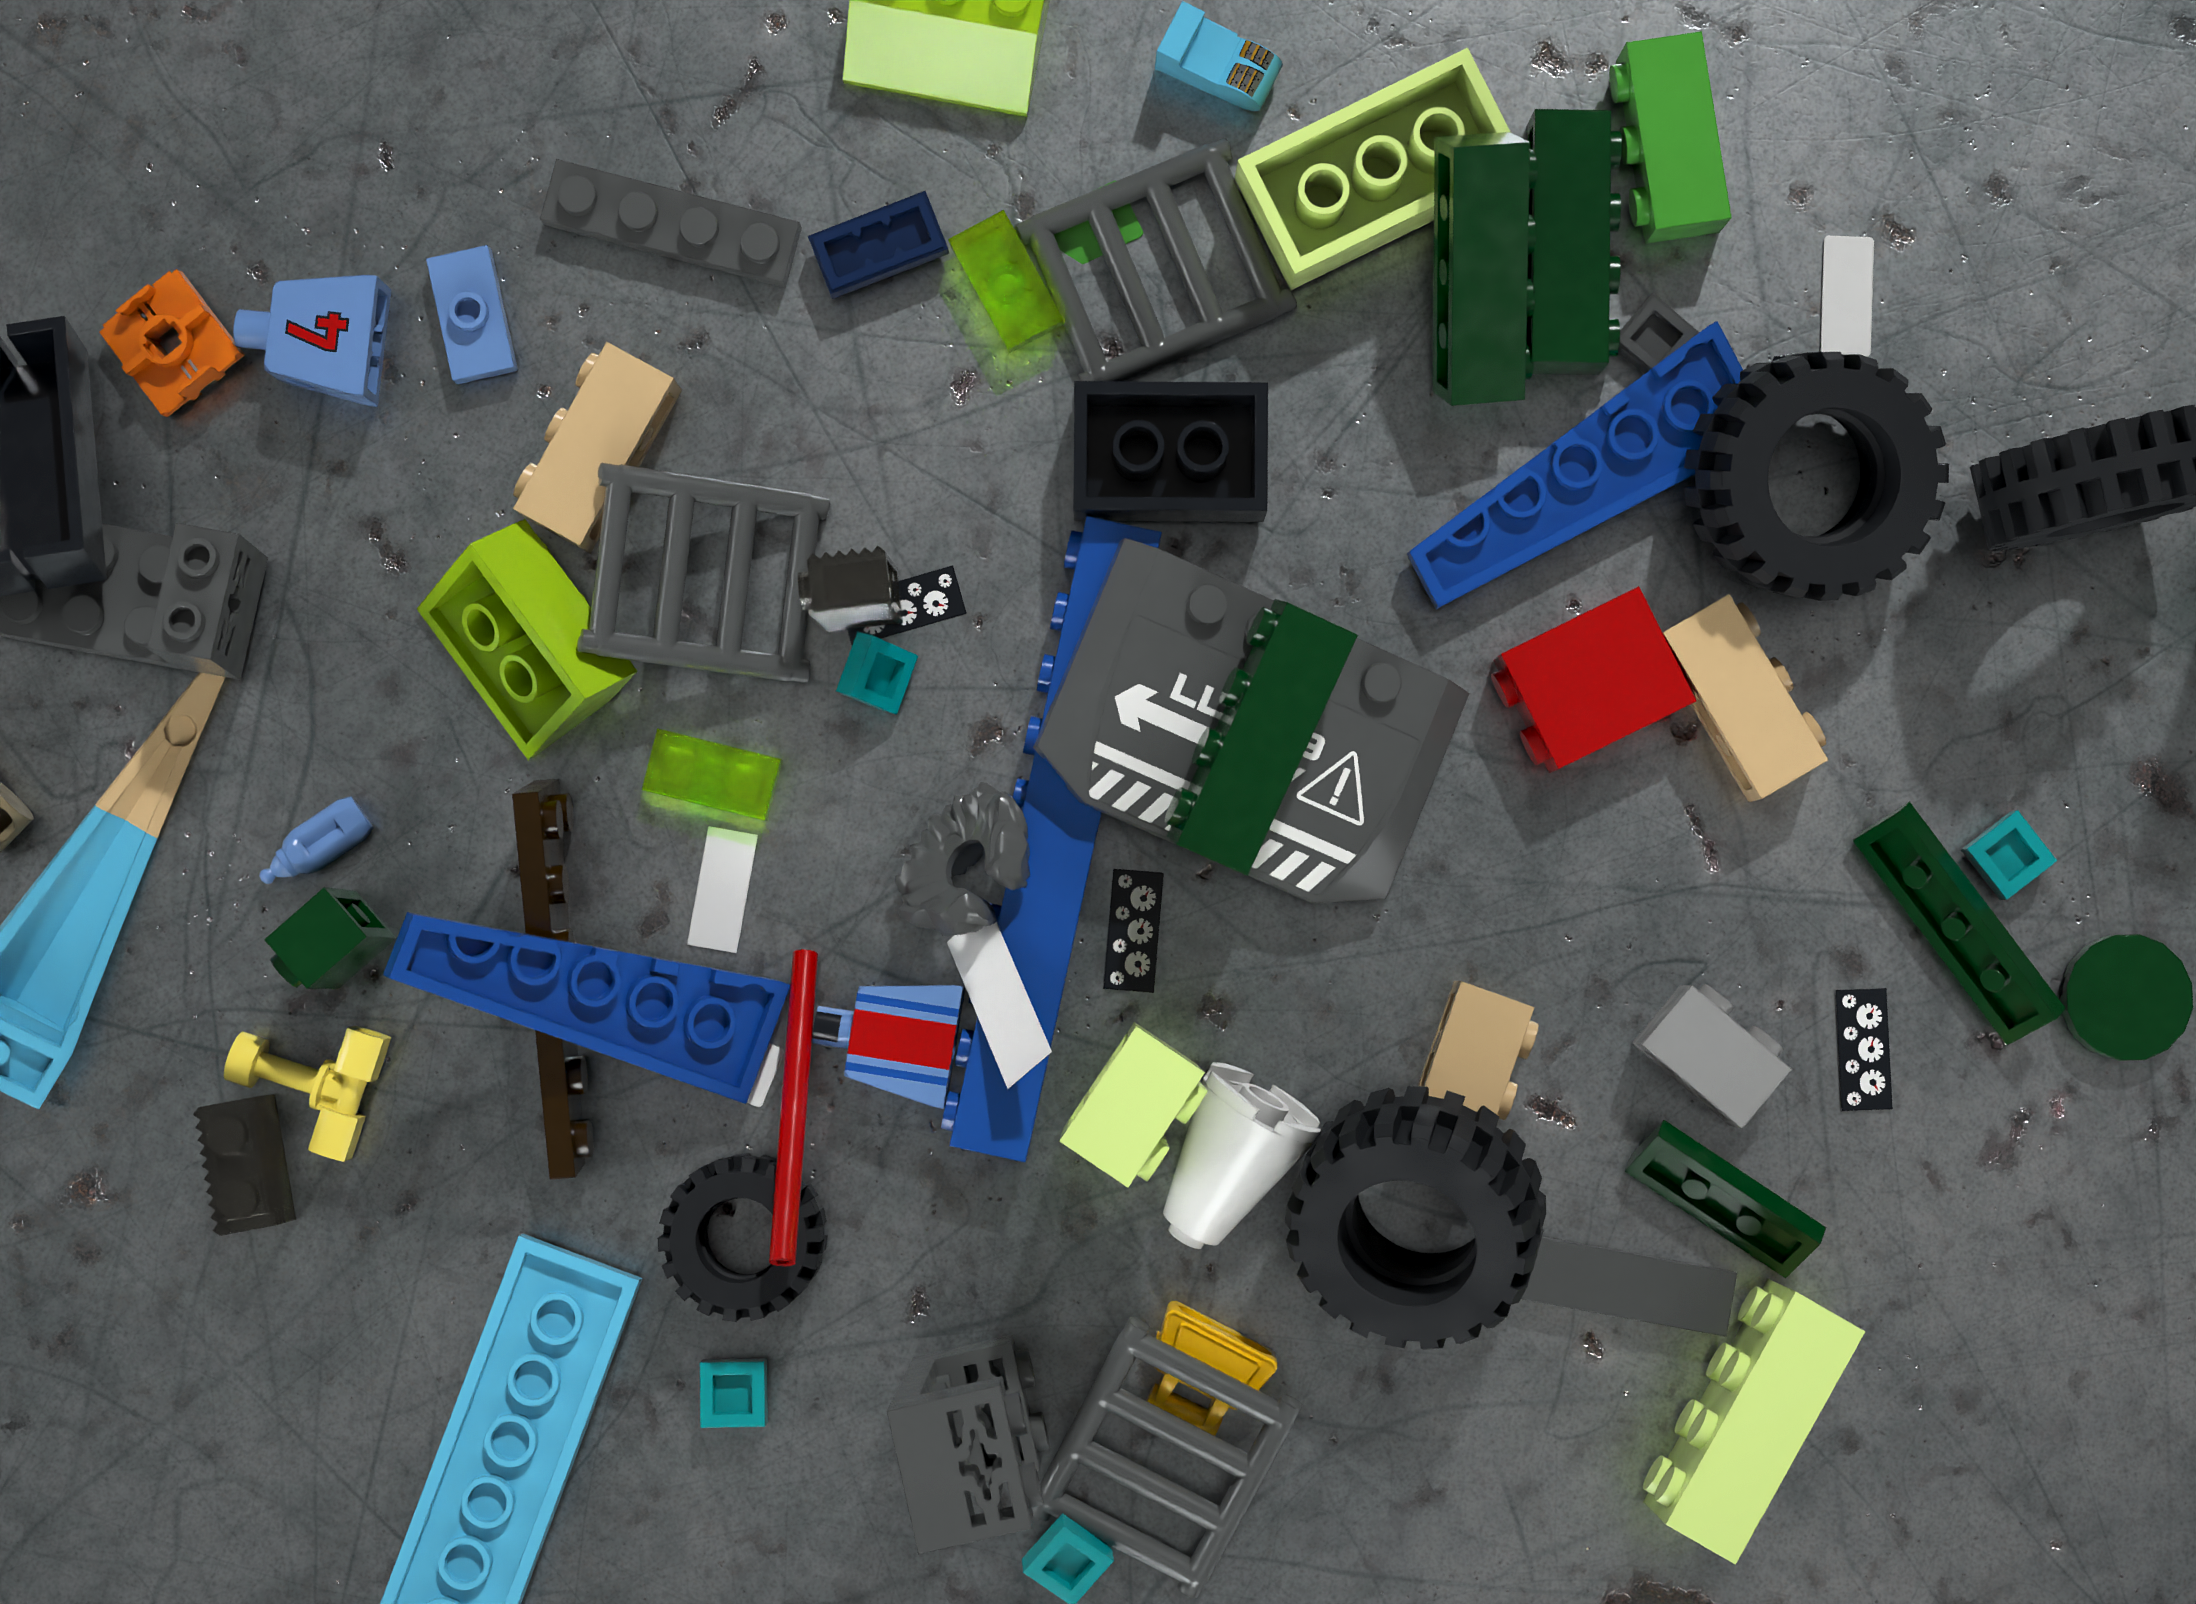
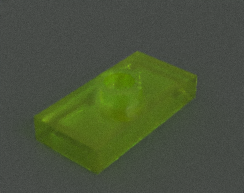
M1004 210L948 239L953 253L1008 354L1064 325L1063 317Z
M657 728L642 790L768 821L783 760Z

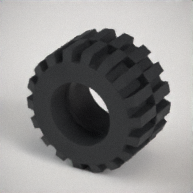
M751 1153L736 1154L711 1162L690 1174L684 1183L677 1186L670 1196L672 1201L669 1207L662 1212L659 1224L664 1225L663 1235L657 1239L658 1252L664 1251L667 1263L662 1265L667 1279L673 1276L680 1286L675 1292L684 1301L688 1298L693 1299L699 1304L696 1310L707 1316L715 1312L723 1315L722 1321L737 1322L740 1318L750 1317V1320L754 1321L765 1318L769 1313L776 1310L779 1312L807 1288V1285L816 1276L822 1264L820 1260L822 1253L826 1250L828 1235H824L823 1225L827 1222L824 1208L819 1209L815 1200L818 1194L811 1183L807 1186L803 1181L801 1182L795 1265L776 1266L770 1264L760 1272L740 1274L723 1266L710 1249L707 1233L709 1220L715 1210L723 1203L733 1199L747 1198L762 1204L773 1215L777 1158L767 1155L756 1157L751 1156Z

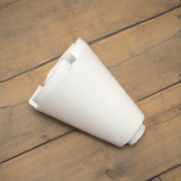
M1213 1062L1208 1072L1203 1076L1201 1084L1204 1085L1203 1087L1208 1092L1191 1117L1163 1210V1215L1171 1223L1168 1228L1170 1234L1183 1244L1195 1249H1201L1204 1243L1213 1246L1218 1245L1309 1150L1321 1131L1318 1128L1320 1125L1318 1118L1298 1100L1275 1085H1272L1270 1090L1267 1091L1259 1086L1250 1084L1254 1074L1226 1063Z

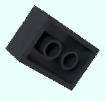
M1074 381V521H1086V516L1108 521L1264 522L1268 506V382Z

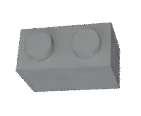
M1703 984L1697 990L1693 985H1680L1632 1044L1729 1126L1743 1129L1792 1070L1778 1058L1784 1049L1777 1041L1757 1026L1753 1025L1747 1032L1728 1015L1734 1009L1733 1005L1712 987Z

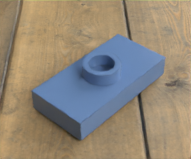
M488 245L426 258L452 381L458 385L518 371L492 249Z

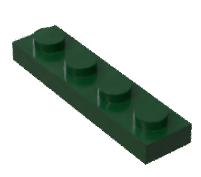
M1910 801L1865 828L1853 839V842L2006 1045L2049 1024L2061 1015L2065 1006Z

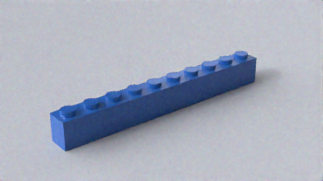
M1086 516L1083 532L1071 530L1064 568L1075 570L1070 594L1057 593L1050 629L1061 631L1056 656L1044 654L1037 684L1038 692L1048 694L1043 718L1030 717L1023 749L1024 754L1034 756L1029 780L1017 778L1013 798L1023 811L1028 826L1027 841L1030 849L1028 861L1030 877L1026 880L1028 885L1027 888L1015 890L1005 888L1002 905L990 903L994 907L996 922L1050 1048L1102 812L1079 803L1065 786L1064 780L1049 762L1037 753L1033 746L1120 540L1127 538L1159 548L1162 532ZM978 1016L974 1031L963 1028L955 1060V1066L966 1068L961 1094L949 1091L941 1129L952 1131L949 1146L1026 1162L1049 1055L1007 1089Z

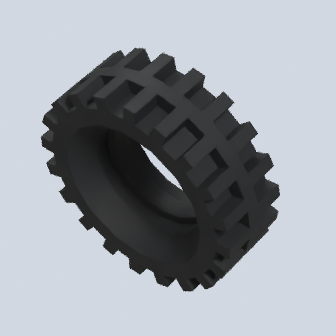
M2195 405L2182 406L2165 412L2163 410L2148 412L2142 416L2128 419L2124 417L2090 428L2082 427L2053 438H2042L2032 441L2030 445L1999 452V456L1984 458L1979 461V464L1971 465V475L1988 549L1993 551L2015 550L2030 545L2039 546L2064 539L2080 538L2092 533L2107 532L2123 526L2159 519L2161 516L2181 513L2196 507Z

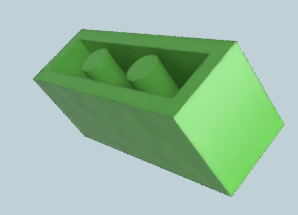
M1702 31L1626 42L1616 60V64L1610 66L1609 82L1614 103L1623 102L1626 126L1620 127L1619 130L1622 137L1621 158L1624 165L1632 164L1636 188L1629 190V210L1632 223L1635 227L1642 226L1645 244L1720 233L1732 217Z

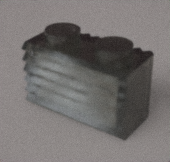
M879 546L873 552L864 547L859 554L853 549L847 555L838 550L833 557L827 552L821 558L812 553L807 560L808 571L798 572V590L802 610H809L810 617L819 622L828 632L903 623L898 569L887 553Z
M275 1094L198 1107L193 1115L200 1119L195 1128L202 1132L197 1141L203 1144L204 1147L199 1154L207 1158L202 1167L209 1171L204 1180L211 1184L206 1192L213 1197L208 1204L215 1209V1212L210 1217L217 1222L213 1231L222 1236L271 1227L296 1220Z

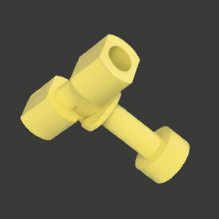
M360 1026L347 1027L337 1060L326 1059L318 1070L269 1054L270 1043L268 1039L242 1031L236 1037L229 1051L224 1068V1079L252 1088L259 1078H263L310 1094L309 1107L319 1110L320 1113L308 1150L330 1159L345 1162L353 1158L366 1118L365 1115L358 1113L367 1082L378 1080L391 1037Z

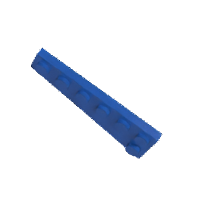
M1718 321L1707 326L1407 553L1435 609L1456 600L1695 475V469L1684 468L1687 449L1699 450L1703 436L1694 433L1693 429L1701 414H1713L1718 408L1713 402L1712 397L1724 384H1738L1741 381L1740 372L1743 371Z
M407 912L383 976L744 1104L748 1101L790 989L789 984L771 978Z

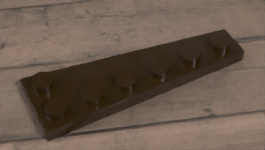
M559 779L534 780L512 794L525 933L575 943L573 931L569 927V877L565 865L563 832L573 830L574 818L571 796L569 793L560 794ZM535 1030L549 1179L576 1178L585 1165V1158L592 1157L594 1150L591 1120L582 1119L581 1094H586L588 1087L586 1060L584 1056H578L577 1044Z

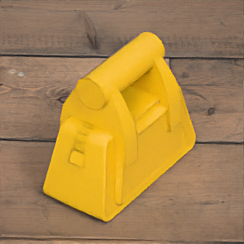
M1178 1301L1168 1303L1161 1332L1157 1331L1156 1334L1157 1339L1258 1391L1276 1372L1278 1368L1276 1353L1272 1349ZM1156 1368L1158 1372L1162 1373L1159 1383L1153 1385L1146 1399L1147 1402L1214 1436L1228 1408L1238 1410ZM1180 1382L1211 1398L1208 1409L1172 1392L1177 1383Z

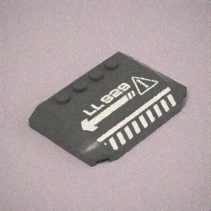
M1127 538L1120 540L1033 748L1042 758L1049 762L1079 803L1174 843L1167 837L1171 825L1165 823V816L1170 802L1180 787L1188 790L1198 768L1197 765L1192 763L1197 743L1206 728L1216 729L1226 707L1219 703L1223 686L1235 667L1243 670L1253 648L1252 645L1247 643L1250 627L1260 609L1265 607L1270 610L1274 600L1159 548ZM1357 638L1248 876L1310 903L1386 899L1470 693L1441 675Z

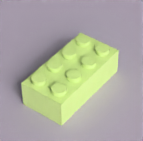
M1466 48L1238 159L1235 181L1291 291L1434 221L1435 137L1510 132L1469 49Z
M1134 1022L1063 1127L1059 1142L1127 1188L1136 1175L1148 1182L1170 1148L1164 1133L1174 1118L1186 1124L1208 1092L1203 1087L1204 1085L1199 1082L1205 1072L1196 1063Z
M1767 1279L1762 1289L1757 1286L1754 1287L1745 1298L1737 1317L1743 1324L1731 1345L1723 1343L1713 1355L1706 1371V1376L1711 1379L1699 1402L1692 1399L1687 1403L1675 1425L1674 1432L1679 1435L1677 1442L1668 1458L1661 1455L1655 1460L1643 1483V1490L1648 1492L1643 1503L1667 1526L1735 1565L1866 1332L1798 1292L1770 1279Z

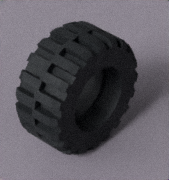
M1841 352L1789 353L1774 356L1772 362L1755 363L1741 371V381L1738 384H1724L1712 397L1713 402L1718 408L1713 414H1701L1693 429L1694 433L1703 436L1699 450L1687 449L1684 465L1686 469H1695V485L1684 487L1686 504L1689 507H1697L1700 510L1702 518L1696 520L1693 526L1701 541L1711 542L1716 546L1712 557L1724 569L1739 572V580L1755 588L1770 590L1776 594L1818 601L1839 600L1842 594L1860 596L1875 590L1877 584L1875 579L1893 580L1906 570L1907 564L1902 559V556L1905 553L1921 554L1931 539L1930 535L1923 531L1927 521H1940L1946 502L1936 500L1938 483H1949V464L1938 463L1936 452L1937 448L1946 445L1941 426L1927 425L1924 417L1931 413L1932 407L1923 394L1906 393L1905 389L1908 387V379L1894 368L1879 369L1876 359L1860 354L1844 355ZM1822 414L1838 421L1851 436L1860 460V483L1851 508L1837 525L1819 536H1802L1788 529L1775 511L1769 493L1768 472L1773 452L1785 432L1805 416Z
M1408 1086L1404 1096L1395 1097L1394 1090L1390 1088L1371 1092L1365 1106L1361 1101L1353 1100L1339 1109L1334 1121H1328L1323 1125L1319 1135L1311 1145L1310 1150H1308L1292 1186L1293 1191L1286 1205L1285 1223L1290 1229L1286 1243L1290 1258L1294 1262L1302 1261L1297 1276L1309 1293L1316 1290L1319 1291L1322 1295L1319 1306L1334 1319L1341 1314L1351 1321L1349 1329L1365 1338L1368 1337L1369 1332L1386 1337L1385 1345L1405 1348L1407 1341L1420 1342V1347L1423 1350L1443 1348L1446 1338L1453 1337L1456 1344H1463L1479 1337L1482 1324L1486 1328H1495L1508 1316L1511 1304L1519 1303L1528 1287L1544 1232L1542 1228L1546 1217V1195L1539 1190L1542 1176L1535 1160L1531 1158L1522 1160L1526 1144L1515 1130L1509 1129L1503 1133L1496 1127L1500 1116L1484 1105L1480 1107L1478 1112L1464 1106L1463 1102L1466 1096L1447 1090L1444 1099L1429 1096L1428 1087ZM1389 1181H1411L1430 1186L1448 1196L1460 1207L1473 1228L1475 1238L1464 1246L1442 1253H1421L1405 1249L1386 1239L1373 1227L1361 1207L1358 1194L1371 1186Z

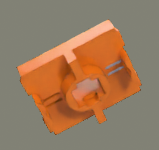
M178 269L173 272L168 271L152 284L153 286L149 284L144 286L115 311L118 313L104 323V328L99 331L123 363L121 368L124 372L135 379L160 414L165 417H169L187 401L196 400L202 395L200 392L213 380L219 381L226 375L225 371L245 355L241 348L235 345L232 336L185 274ZM174 327L182 343L168 354L160 344L162 341L160 337Z

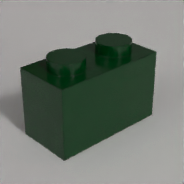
M324 887L264 940L276 953L270 959L272 965L292 986L298 988L303 984L306 989H338L396 939V936L356 891Z

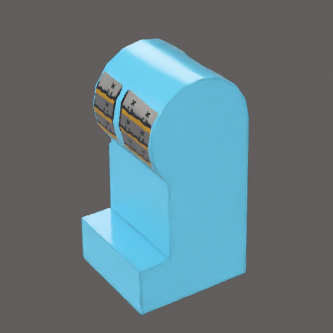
M1182 1L1157 49L1155 69L1242 109L1259 111L1283 66L1280 58L1262 45L1240 38L1237 33L1205 18L1204 11Z

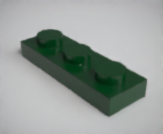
M1665 1120L1658 1125L1631 1155L1625 1169L1626 1173L1784 1278H1787L1822 1242L1826 1230L1824 1225Z

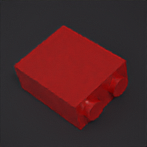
M1639 586L1500 654L1493 660L1498 669L1497 672L1491 674L1494 687L1507 708L1516 705L1527 727L1519 731L1522 743L1533 763L1539 765L1544 762L1549 773L1697 701Z

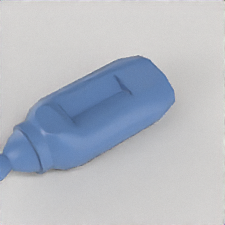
M352 796L338 799L289 832L283 841L282 848L275 852L276 855L272 860L270 868L260 872V879L263 883L270 884L275 877L292 876L294 878L298 874L318 872L364 841L374 827Z

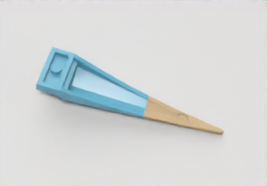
M200 672L197 674L0 925L1 1092L36 1109H40L72 1056L141 877L225 677Z

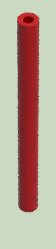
M807 949L794 951L792 957L769 1263L776 1266H792L796 1263L818 953Z

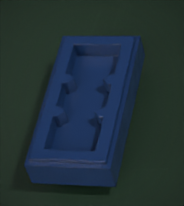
M926 191L808 236L832 299L949 254V249Z

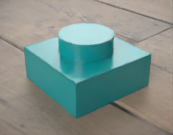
M857 632L836 692L881 711L897 715L918 655L873 635Z
M2018 810L2007 813L1961 849L1999 900L2009 899L2057 862V859Z
M767 1358L703 1359L700 1362V1428L765 1427L767 1425Z
M1062 1513L1022 1558V1568L1024 1574L1068 1604H1076L1114 1562L1112 1547Z

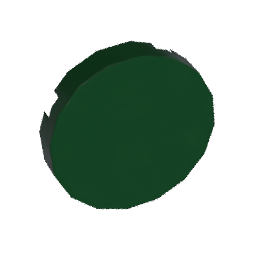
M2140 934L2107 935L2085 945L2068 963L2063 976L2066 979L2063 984V995H2060V1001L2065 1006L2062 1015L2071 1034L2089 1051L2114 1060H2146L2168 1050L2185 1032L2193 1010L2192 982L2182 960L2163 943Z

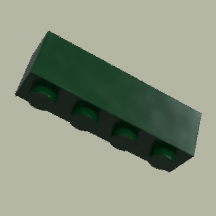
M1535 109L1526 126V140L1530 142V149L1536 155L1538 166L1536 185L1533 189H1529V214L1532 215L1535 221L1536 246L1534 252L1528 254L1527 278L1533 283L1535 309L1533 315L1527 317L1526 341L1531 345V363H1534L1533 374L1599 375L1608 365L1609 357H1617L1620 344L1619 319H1609L1610 294H1618L1621 275L1619 256H1610V232H1618L1621 220L1620 194L1611 193V170H1618L1621 162V132L1611 131V110Z
M1510 132L1435 137L1433 392L1451 406L1525 400V382L1530 380L1533 375L1534 363H1531V345L1526 341L1527 317H1531L1535 309L1533 283L1527 278L1528 254L1533 253L1536 246L1535 221L1532 215L1529 214V189H1533L1536 185L1538 166L1536 155L1530 149V142Z
M1275 599L1270 610L1265 607L1260 609L1247 636V643L1252 645L1253 648L1244 668L1241 670L1235 667L1223 686L1219 703L1226 707L1215 730L1209 727L1206 728L1195 748L1192 763L1197 765L1198 768L1188 790L1180 787L1168 807L1165 823L1171 825L1167 834L1169 839L1183 848L1248 876L1358 637L1357 634L1285 601Z

